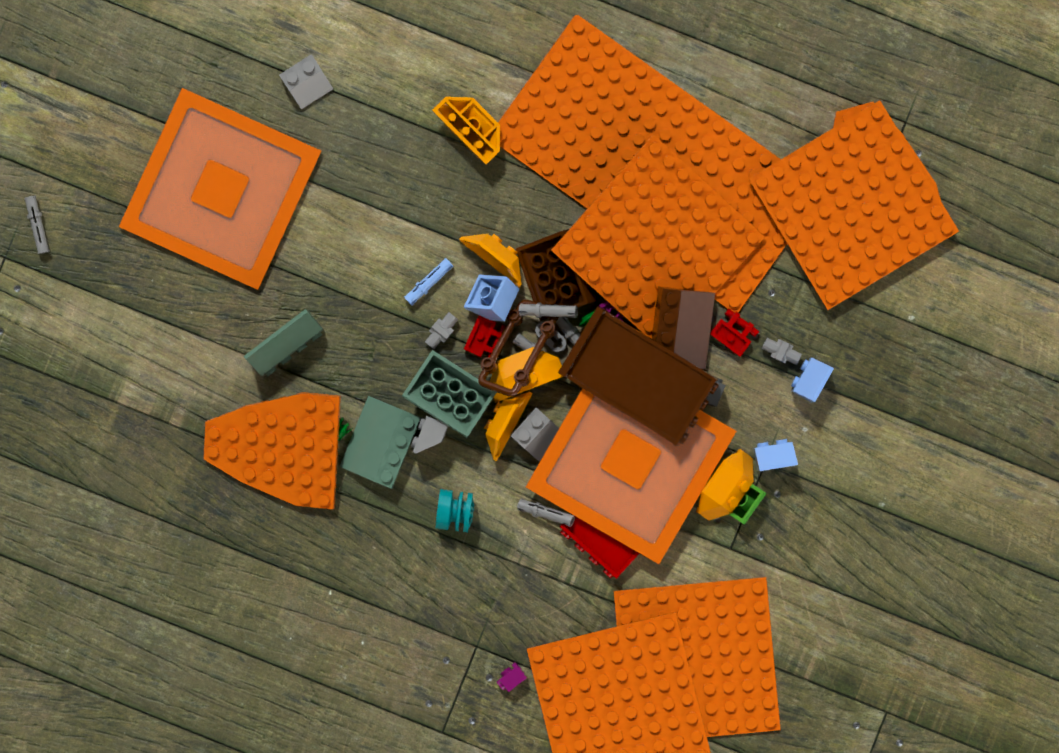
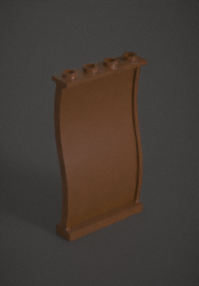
M601 306L597 307L558 372L594 396L647 426L675 446H678L680 443L684 444L689 436L687 434L690 427L693 428L699 419L696 417L700 410L704 411L709 403L707 401L710 393L713 395L719 386L717 384L718 378L631 327Z

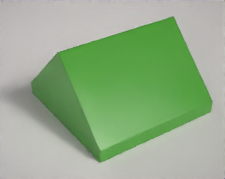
M752 484L738 506L729 515L745 525L766 495V492Z

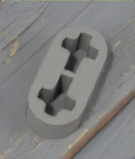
M543 322L538 323L537 326H536V328H535L536 335H537L539 338H540V336H541V335L539 334V332H540L539 327L541 326V324H542ZM557 331L553 337L556 340L562 339L561 344L563 346L561 348H554V342L551 338H548L545 344L553 351L561 352L566 347V339Z

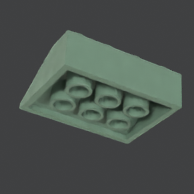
M305 309L243 357L261 376L265 374L270 376L277 370L275 367L278 364L282 363L284 365L291 360L292 357L290 355L295 351L300 353L307 347V342L311 339L314 342L322 336L321 332L324 329L312 313Z
M432 350L402 397L467 438L497 392L482 387L476 377Z
M368 396L339 467L392 489L422 417Z

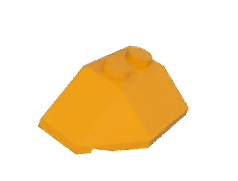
M445 97L432 109L446 127L484 164L487 165L500 152V124L474 98Z
M480 234L463 236L459 239L462 244L500 274L508 277L518 288L521 287L519 259L516 256L518 252L510 246L507 248L501 244L503 240L495 234L492 236Z
M534 347L498 360L496 363L497 370L492 374L490 382L512 389L515 384L514 374L517 370L523 369ZM541 350L529 373L530 383L522 387L518 394L564 377L558 373L562 367L560 358ZM497 392L493 399L497 403L510 397Z
M523 393L504 399L502 403L498 402L493 410L496 413L493 420L489 419L484 427L487 430L485 434L493 460L497 461L533 393Z
M739 449L736 453L724 459L702 490L699 507H697L696 512L708 521L731 514L754 482L753 458Z

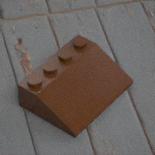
M569 229L515 249L518 252L517 255L534 302L542 303V305H576L580 308L598 301L595 290L551 251ZM542 316V317L539 318V319H540V321H542V320L548 319V318H550V317H549V316Z
M658 286L652 339L701 369H706L715 293Z

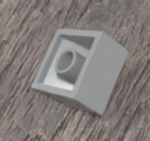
M312 54L279 74L301 110L333 90V87Z
M535 408L513 432L511 437L534 458L540 461L559 427L538 408Z

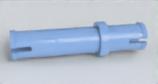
M444 258L423 280L417 282L416 286L404 298L413 306L424 294L426 295L428 290L454 266L447 258Z

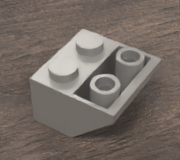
M426 416V419L422 418L418 429L421 430L419 437L415 436L411 445L414 448L413 452L419 453L442 443L449 426L429 416Z

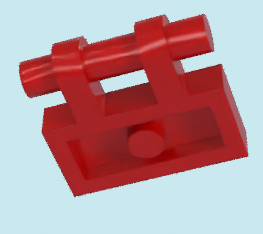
M728 308L725 315L730 320L726 323L720 319L710 332V335L741 357L752 342L746 336L750 333L756 337L759 330L754 327V324L748 323L741 318V314L737 311L733 312ZM734 323H737L744 329L742 333L732 327Z
M479 315L464 350L479 357L482 356L484 351L489 352L488 357H490L506 326L502 325L500 330L496 331L494 328L497 322ZM491 335L496 337L492 347L487 345Z

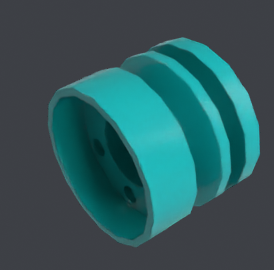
M440 489L435 529L448 530L450 523L455 522V531H459L460 523H464L463 532L468 533L473 521L475 505L473 493L468 492L467 501H464L463 492H460L458 500L454 499L453 490Z

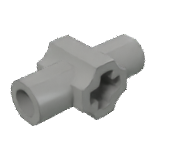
M450 312L442 320L439 318L429 330L431 334L425 342L433 349L441 341L444 343L453 333L452 327L458 319Z
M766 338L762 346L763 350L771 353L770 357L782 363L789 361L797 365L802 355L792 349L793 345L780 339L776 342Z

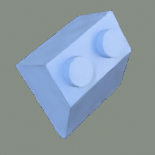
M478 275L464 308L489 320L505 322L519 288L505 276Z
M814 358L805 359L800 368L802 370L799 377L796 376L791 384V387H793L791 392L811 403L816 402L834 368Z
M787 439L776 440L775 445H769L768 442L758 443L757 447L753 448L757 471L798 465L793 442H788Z

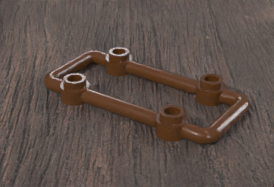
M527 299L520 301L516 309L509 311L507 315L508 324L490 357H486L481 361L482 371L478 377V383L482 387L509 397L517 395L522 387L530 383L529 373L547 339L555 336L557 332L555 324L559 317H550L549 321L541 324L540 331L542 334L523 369L517 370L514 374L515 384L512 389L486 380L489 374H493L497 370L496 360L512 330L523 322V316L519 315V312H521L519 311V305L521 303L537 304V302Z

